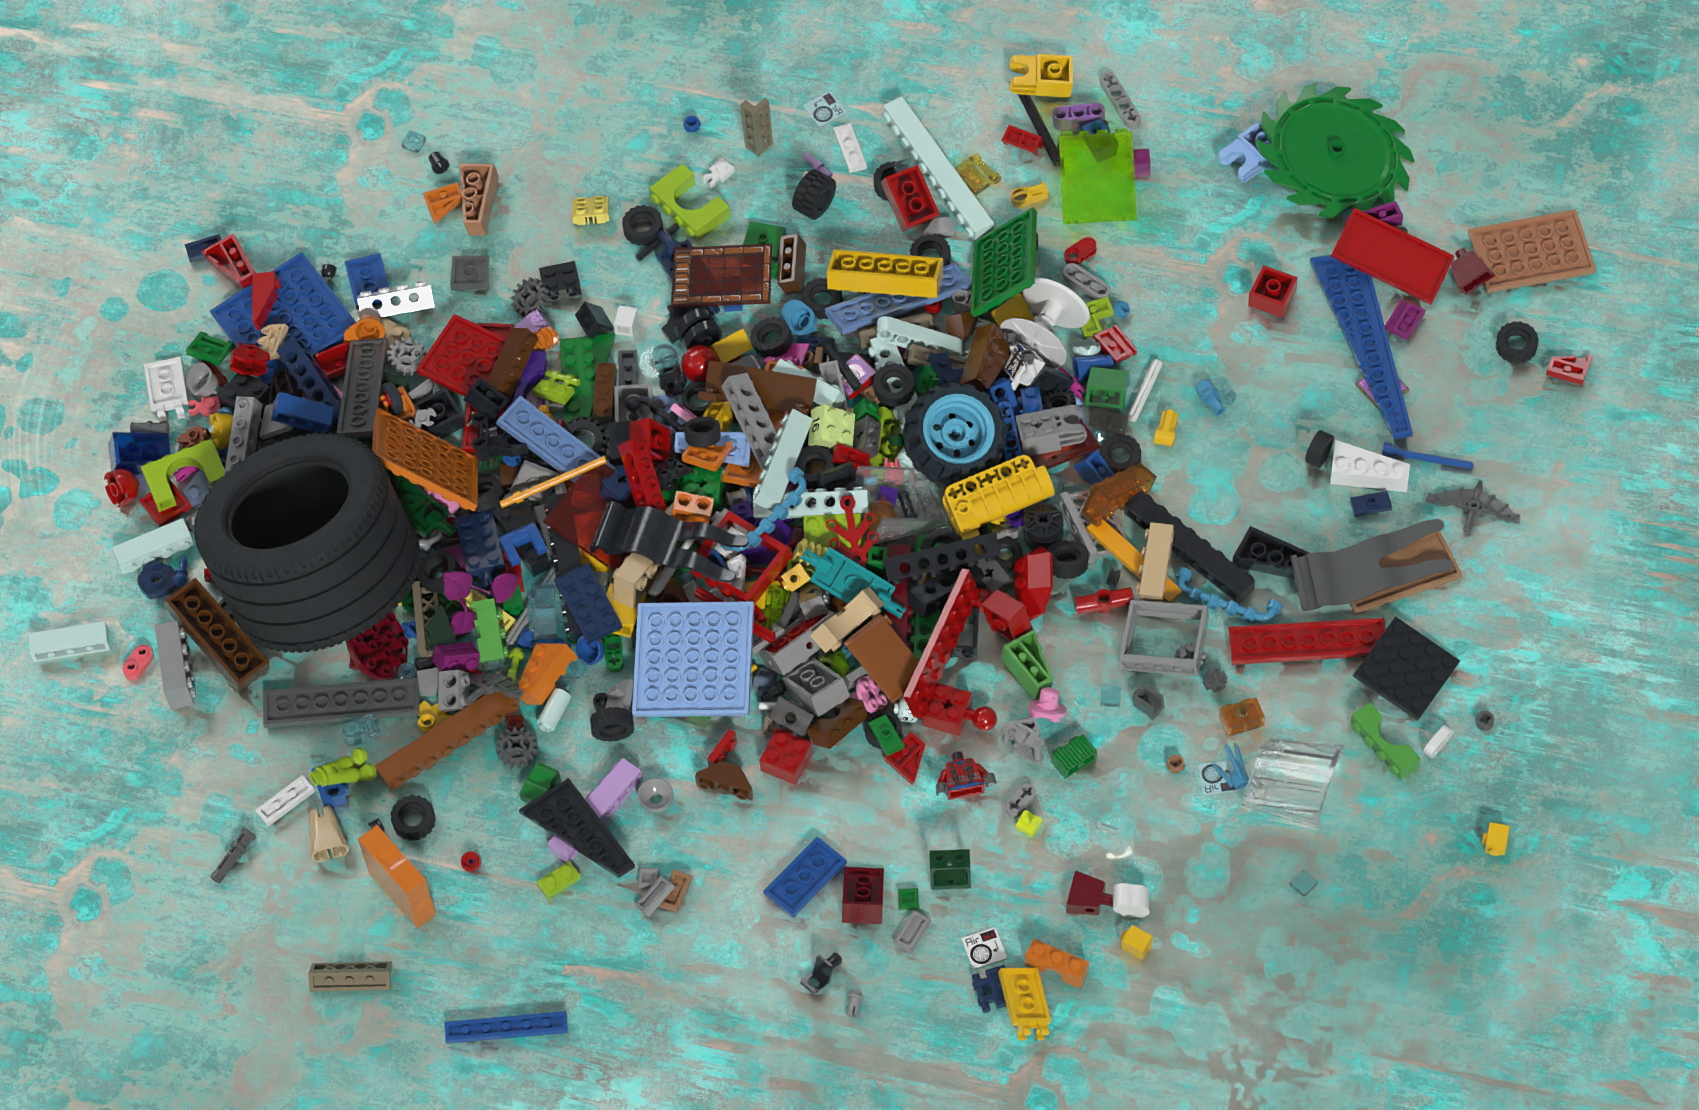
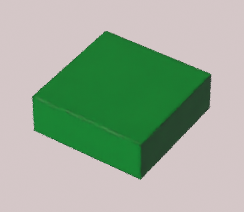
M918 888L898 889L899 910L919 909Z

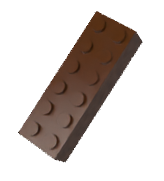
M196 577L165 600V609L175 620H178L179 625L184 627L185 632L238 692H241L269 670V661Z

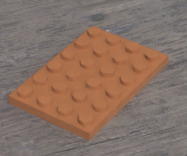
M1576 209L1468 229V236L1473 251L1495 274L1493 278L1484 283L1487 293L1596 273V267Z

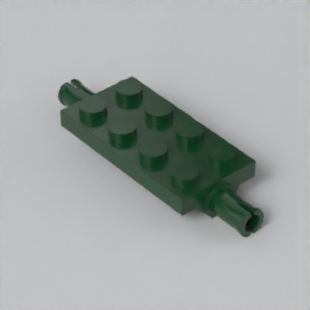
M389 469L385 470L414 531L423 538H426L434 529H439L448 538L455 534L457 528L444 520L449 515L450 511L416 484L411 483L407 478L397 476Z

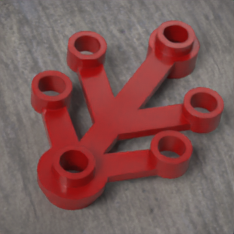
M845 495L840 500V506L846 513L848 531L839 526L834 519L827 520L826 527L829 531H834L850 542L852 551L841 545L838 538H832L829 541V546L854 561V557L859 556L861 561L857 564L864 567L867 563L866 554L872 545L878 542L879 535L875 531L869 532L867 535L868 540L861 549H859L858 542L869 526L876 521V517L872 512L866 513L864 521L856 531L853 514L856 502L852 496ZM847 499L851 500V505L845 506L844 501ZM868 515H872L874 519L873 521L868 522L866 520V517ZM834 522L835 527L829 528L828 524ZM876 534V540H870V535ZM833 541L839 542L837 547H832L831 543Z

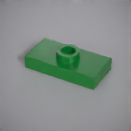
M886 714L868 723L886 756L904 749L903 742Z

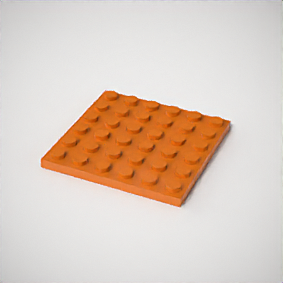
M377 408L373 426L372 451L376 454L382 466L391 470L397 476L407 478L413 484L424 486L431 493L436 492L442 495L447 501L458 503L463 509L475 511L478 506L477 457Z

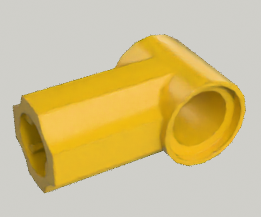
M1167 409L1162 412L1159 427L1155 431L1154 444L1173 447L1179 416L1174 410Z

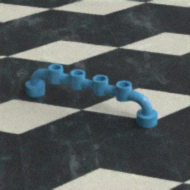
M798 467L790 471L788 479L793 484L799 483L798 488L795 491H791L787 495L786 500L773 509V513L769 517L762 519L759 526L747 534L746 537L749 540V544L746 547H727L721 544L720 546L726 551L731 549L738 552L747 549L750 545L757 547L762 541L760 535L764 531L770 534L775 529V524L773 523L778 518L780 520L786 519L789 515L787 509L791 505L797 507L801 504L803 500L801 495L806 489V480L803 477L804 472Z
M1179 567L1175 574L1178 578V587L1183 593L1189 595V601L1199 603L1201 599L1206 601V606L1212 610H1216L1218 606L1225 608L1224 613L1229 616H1235L1237 612L1242 614V619L1248 623H1253L1254 619L1267 621L1273 618L1275 614H1280L1283 607L1279 601L1270 599L1266 605L1268 612L1260 613L1254 608L1240 606L1235 601H1226L1218 595L1207 594L1199 588L1186 586L1185 581H1190L1193 573L1185 567Z

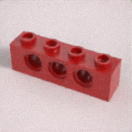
M645 436L631 439L618 445L636 507L648 506L661 511L667 510Z

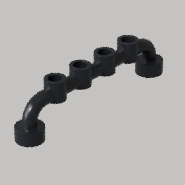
M630 396L624 401V405L629 412L634 413L640 408V403H644L649 406L653 414H658L667 426L673 427L676 432H684L685 423L679 424L677 422L679 417L673 411L667 413L663 410L665 404L662 400L657 399L654 402L646 396H637L636 398Z

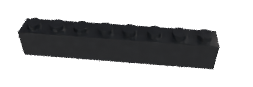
M1140 490L1125 504L1124 514L1145 531L1150 529V522L1174 525L1171 552L1233 601L1240 604L1254 591L1255 580L1251 574L1242 571L1237 563L1228 560L1220 550L1214 549L1206 539L1200 538L1192 528L1186 527L1178 517L1172 516L1163 505H1158L1149 494H1144Z
M569 492L546 496L547 503L544 504L545 515L549 514L550 520H547L548 532L552 531L553 537H549L551 549L555 548L556 554H552L554 566L558 565L559 571H555L556 578L582 566ZM566 604L562 605L563 617L567 616V622L564 623L565 633L570 634L571 641L578 640L582 633Z

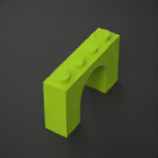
M682 163L649 187V197L655 205L658 204L665 215L671 216L673 221L679 227L681 226L690 238L693 237L698 242L731 217L730 206L719 196L696 210L683 209L677 205V199L695 185L694 173Z
M212 439L201 441L195 446L183 448L177 453L165 455L159 460L150 461L141 466L159 512L177 505L169 486L170 478L176 470L185 466H194L201 469L206 475L211 488L224 476L225 469Z

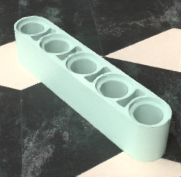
M888 316L880 317L877 320V338L883 342L907 349L911 344H915L942 353L948 352V355L962 358V340L958 337Z

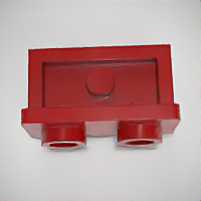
M348 341L315 355L316 362L329 380L346 372L350 345Z

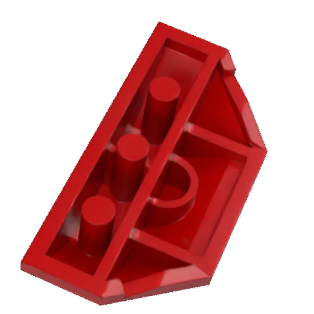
M1043 546L1027 552L1014 562V596L1017 601L1025 604L1027 614L1033 620L1045 614V606L1050 599L1053 589V554Z

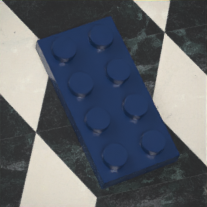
M588 563L553 579L587 644L622 629L619 618Z

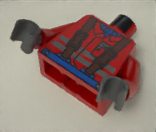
M954 752L951 755L952 762L946 763V769L941 771L937 780L936 796L939 793H945L947 799L952 800L985 793L984 782L986 787H989V783L997 784L995 774L989 773L980 764L975 763L973 758L964 759L962 752Z

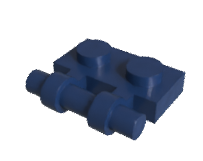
M1005 965L985 970L986 978L983 979L980 978L979 973L972 975V986L977 992V1002L982 1008L983 1013L991 1011L989 1004L995 1002L996 1009L1007 1007L998 971L1001 968H1005ZM989 986L992 994L986 995L984 988Z

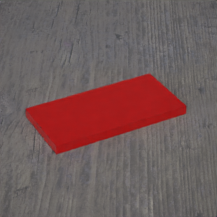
M1354 208L1330 257L1431 305L1455 256Z

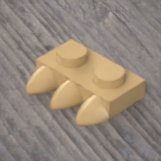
M273 324L261 329V332L267 336L257 340L258 344L263 346L259 349L268 352L270 360L279 359L280 357L277 350L285 342L289 330L286 324Z

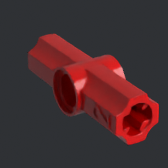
M1131 587L1112 591L1100 589L1096 594L1074 597L1077 615L1096 611L1108 613L1112 608L1128 606L1130 601L1134 600Z

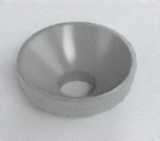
M430 378L408 393L412 403L415 404L433 394L434 382Z
M661 778L648 779L639 787L638 800L645 810L658 813L666 810L672 804L674 792L672 786L666 780ZM654 796H660L662 802L653 804L651 799Z

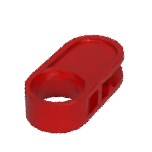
M1085 237L1067 248L1064 253L1066 264L1074 263L1079 265L1093 256L1097 251L1095 239ZM1074 253L1078 255V257L1076 259H1070L1068 255Z

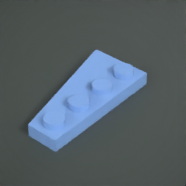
M676 432L674 449L675 452L683 454L689 444L685 441L684 432ZM721 432V438L715 446L726 445V442H732L733 449L723 462L750 467L751 447L744 433Z

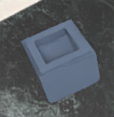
M759 667L754 676L753 689L765 691L770 688L776 680L777 672Z

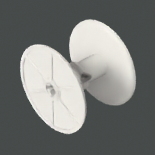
M1035 278V284L1023 290L1026 303L1038 314V316L1034 317V322L1022 318H1011L1005 320L1000 325V329L1003 332L1012 331L1017 334L1016 342L1032 348L1049 367L1058 368L1065 363L1067 354L1062 342L1052 333L1054 331L1053 326L1080 328L1087 324L1090 319V313L1084 301L1066 286L1049 279Z

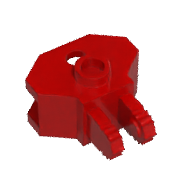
M238 342L236 349L232 351L229 364L230 370L240 375L260 376L267 373L266 364L270 360V354L259 349L254 343L243 345L242 342Z

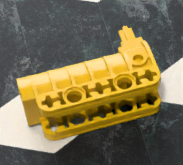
M1021 455L948 486L942 498V504L955 532L961 536L962 540L980 536L979 530L981 526L1055 495L1045 466L1042 465L1035 468L1030 457ZM1001 473L1007 474L1008 477H1004ZM966 488H971L973 491L970 492ZM976 545L974 551L980 556L983 554V550L980 545Z

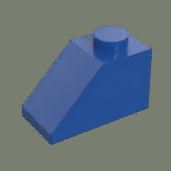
M1097 450L1083 455L1073 465L1085 482L1104 491H1108L1119 480Z

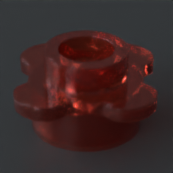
M511 715L505 719L507 729L510 732H513L514 727H516L517 731H520L523 727L525 731L526 728L523 725L524 717L522 715Z

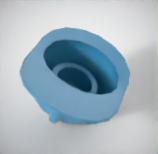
M791 300L783 306L780 317L788 324L794 334L808 335L813 331L817 332V317L806 304L799 300Z

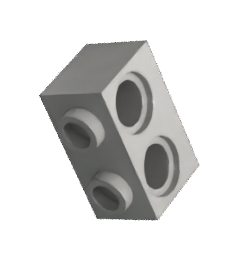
M461 670L439 672V711L454 713L469 706L464 701L469 696L470 678L468 672Z

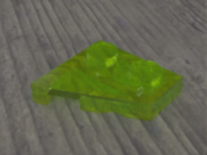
M784 587L767 589L764 610L766 621L763 622V626L771 627L782 615L784 606L788 604L791 594Z

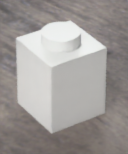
M619 306L614 321L615 334L634 336L639 319L637 308Z

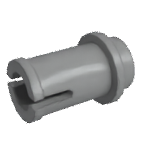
M852 990L848 994L849 1003L846 1012L848 1017H851L852 1013L853 1018L859 1017L861 1001L864 1000L862 992Z

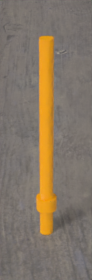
M602 456L522 492L519 490L513 493L512 496L499 501L500 505L504 508L513 503L523 502L525 498L607 463L605 456Z

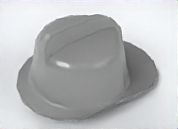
M203 362L194 364L186 375L187 388L195 396L208 397L212 393L217 395L218 378Z

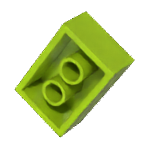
M861 513L854 514L856 531L864 521V515ZM846 514L804 516V538L807 539V544L813 541L814 547L820 544L822 550L824 547H830L829 541L832 538H838L841 545L852 551L850 542L834 531H829L826 527L827 520L834 519L839 526L848 531ZM830 522V523L828 524V527H829V528H834V527H835V523H834V522ZM865 533L858 542L859 549L865 544ZM838 541L831 543L832 547H837L839 544Z

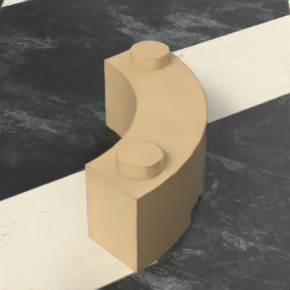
M868 587L862 590L844 607L845 612L840 611L837 615L832 616L822 623L810 636L825 653L830 650L834 652L842 645L841 642L856 631L870 617L874 619L882 612L880 608L884 603Z

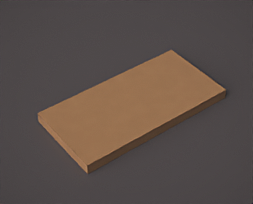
M1441 532L1427 535L1407 547L1381 558L1379 565L1383 568L1402 567L1429 560L1450 559L1453 562V568L1450 571L1432 574L1349 603L1354 614L1358 615L1462 578V572Z

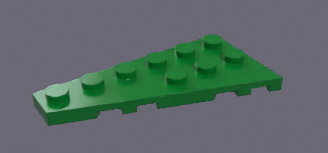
M615 333L596 335L594 339L587 336L560 339L562 374L574 375L575 378L581 381L579 386H572L575 393L564 405L566 423L571 422L575 417L580 418L579 416L591 417L594 405L597 363H607L608 357L611 354L612 344L616 338ZM581 430L575 436L586 435L587 430Z

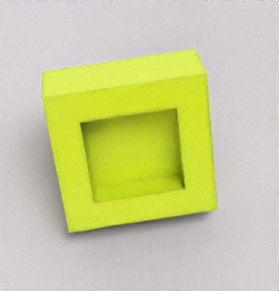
M1025 810L1016 823L1015 829L1033 838L1043 823V819Z

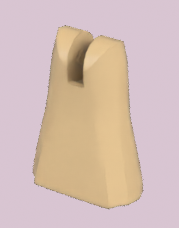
M331 805L323 806V817H320L317 808L311 809L309 812L310 858L316 862L326 861L330 859L328 849L331 850L333 858L345 856L349 852V845Z

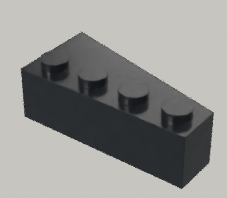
M527 498L518 504L513 503L493 511L495 524L503 535L532 522L535 523ZM531 542L517 547L521 561L533 578L550 569L547 554L544 553L538 556Z
M1250 526L1232 558L1240 568L1295 579L1290 556L1303 557L1309 552Z

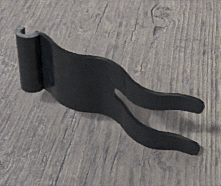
M608 502L589 550L591 553H596L598 548L603 550L605 554L611 555L626 552L636 553L664 567L673 569L685 568L696 571L713 580L730 583L736 579L734 571L722 568L694 551L677 548L676 544L679 541L690 539H705L727 547L744 548L749 544V540L746 536L731 534L708 523L678 520L653 507L639 506L626 509L620 503Z

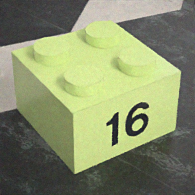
M826 404L811 410V418L813 420L809 429V446H823L831 453H833V446L837 443L853 447L855 414Z

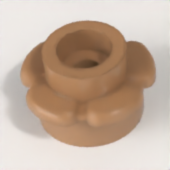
M1180 755L1170 756L1166 763V768L1174 774L1183 771L1186 766L1184 759Z

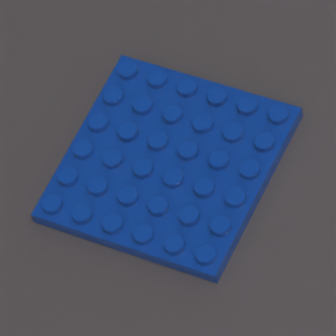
M303 252L272 270L277 278L281 280V289H278V298L262 328L273 324H286L289 330L285 342L291 336L303 341L314 359L316 354L344 341L345 331L355 324L356 321ZM252 284L210 310L213 318L234 343L235 347H237L238 342H242L243 345L254 343L258 348L263 347L258 344L257 340L267 335L263 334L261 329L256 330L252 321ZM281 357L267 361V373L258 376L261 382L267 384L270 388L273 376L278 369L285 368L289 371L288 367L280 361Z

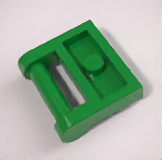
M201 331L187 347L186 355L220 366L227 355L232 353L235 346L232 341L226 342L208 336L207 333Z

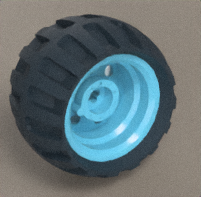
M954 382L935 386L922 394L914 402L905 419L903 439L906 455L911 459L912 466L917 472H922L927 477L926 479L933 483L939 482L944 486H950L997 465L1004 452L1007 431L1006 423L1001 415L1002 411L998 404H994L991 401L990 395L984 391L976 390L973 385H960ZM949 414H954V415H955V418H954V419H950V418L948 417V415H949ZM967 421L972 423L971 428H969L968 424L966 423ZM935 424L939 428L938 431L933 428ZM974 441L975 445L970 446L968 442ZM936 444H943V448L937 449ZM956 451L959 457H955L953 452Z

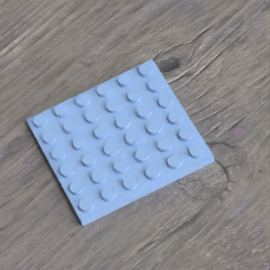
M754 602L638 603L633 717L749 716Z

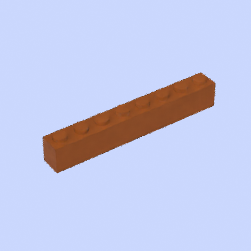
M501 692L484 695L375 765L378 777L389 791L401 787L404 782L410 778L417 777L427 767L434 766L438 760L449 756L458 747L465 746L475 736H480L489 727L499 724L506 716L516 713L520 708L518 698H509Z

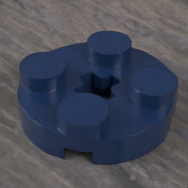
M160 561L145 565L140 576L138 575L137 577L141 592L149 599L164 597L176 589L172 581L175 575L172 566L163 564ZM155 577L161 579L160 582H153L155 581Z

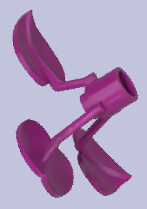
M453 571L443 573L444 594L449 600L458 599L464 611L456 612L451 619L450 635L452 639L457 640L466 636L475 627V614L473 611H468L462 599L469 596L470 589L493 595L496 603H501L511 598L516 591L518 575L511 573L500 574L491 585L492 591H487L473 586L472 576L467 572Z

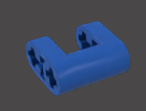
M534 522L498 537L500 545L512 567L521 564L515 548L528 542L532 543L538 556L548 552Z

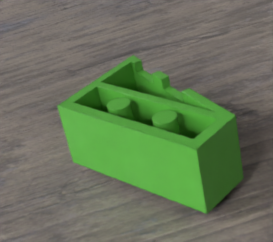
M494 598L471 602L475 614L474 623L477 628V641L483 667L505 664L506 657H509L507 645L504 646L503 639L506 638L505 627H501L500 620H504L502 608L499 609Z
M1035 629L1003 646L1002 662L1034 700L1040 698L1041 689L1046 687L1052 688L1053 677L1048 663L1042 654V647L1036 638Z

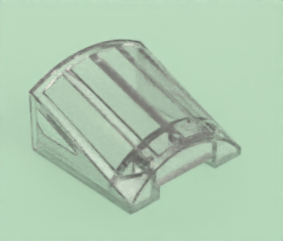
M859 466L855 472L856 481L850 483L847 491H853L854 487H865V490L870 492V510L876 517V521L865 532V541L868 540L867 535L871 531H875L879 535L878 542L874 543L877 544L950 525L951 522L945 509L938 507L929 488L932 482L926 479L927 477L922 472H917L915 468ZM880 485L899 489L898 492L900 490H907L917 517L905 518L898 497L895 509L876 505ZM848 499V505L850 506L851 500ZM868 515L866 517V520L868 522H871L874 519L872 515ZM871 534L870 540H876V534Z
M1266 737L1254 762L1242 806L1313 828H1319L1324 799L1336 764L1340 765L1342 762L1344 745Z

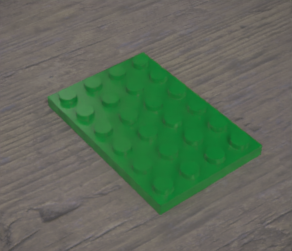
M1033 207L974 241L971 314L974 317L986 313L989 309L1002 304L1003 301L1016 296L1019 292L1035 284L1037 211Z

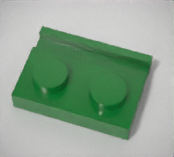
M924 365L919 375V384L915 389L918 398L929 389L939 386L940 379H937V374L931 365Z

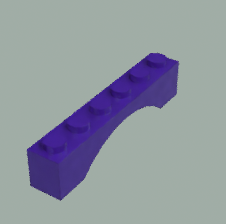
M532 352L512 395L513 403L519 396L526 399L531 389L542 378L544 379L548 363L546 352ZM517 439L511 441V443L521 444Z

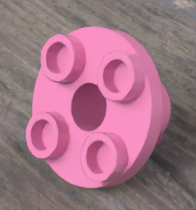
M863 676L858 679L856 691L851 693L850 698L863 700L865 708L869 713L883 710L884 706L887 705V698L880 687L870 676Z
M1050 687L1041 689L1040 698L1028 703L1030 717H1036V719L1041 717L1048 718L1051 722H1060L1061 718L1066 716L1067 708L1058 702L1059 692Z

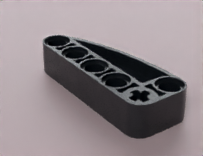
M285 368L278 369L273 376L268 405L274 403L279 392L303 398L301 390L297 386V380L291 377ZM293 426L292 430L272 438L277 442H281L283 439L288 440L299 435L305 436L310 431Z

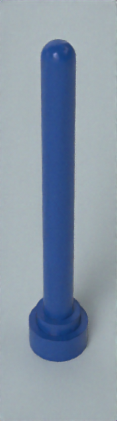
M1384 443L1382 451L1383 456L1391 458L1397 456L1472 469L1474 466L1471 461L1395 449V446L1389 443Z

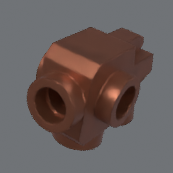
M200 425L187 429L185 433L180 434V437L177 438V443H179L178 452L183 448H190L201 441L211 439L209 430L207 428L204 429Z

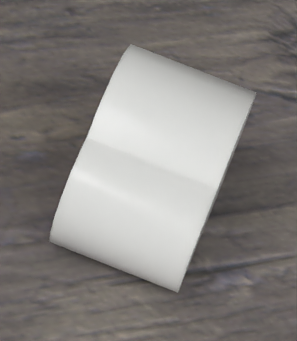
M1127 883L1114 885L1113 910L1126 918H1143L1150 913L1149 889L1143 885Z

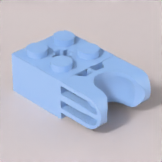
M1261 120L1223 148L1218 156V160L1223 165H1228L1232 162H1241L1243 164L1238 171V179L1243 183L1271 165L1269 161L1259 154L1255 143L1258 139L1265 144H1270L1261 127Z

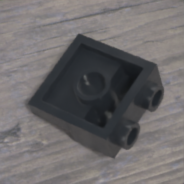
M575 261L539 268L541 282L545 283V288L549 289L546 295L550 298L545 300L546 302L582 295Z

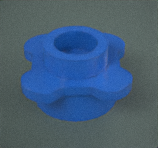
M412 620L408 623L404 621L402 627L404 628L405 637L417 639L415 621Z

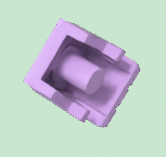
M535 310L528 314L514 328H528L533 333L548 326L552 327V325L543 313Z

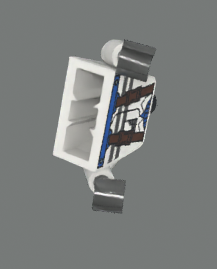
M1012 331L1004 332V341L1006 343L1010 342L1011 356L1005 366V371L1010 376L1009 380L1012 388L1016 390L1019 383L1029 386L1043 368L1045 362L1032 348L1016 342L1017 334Z

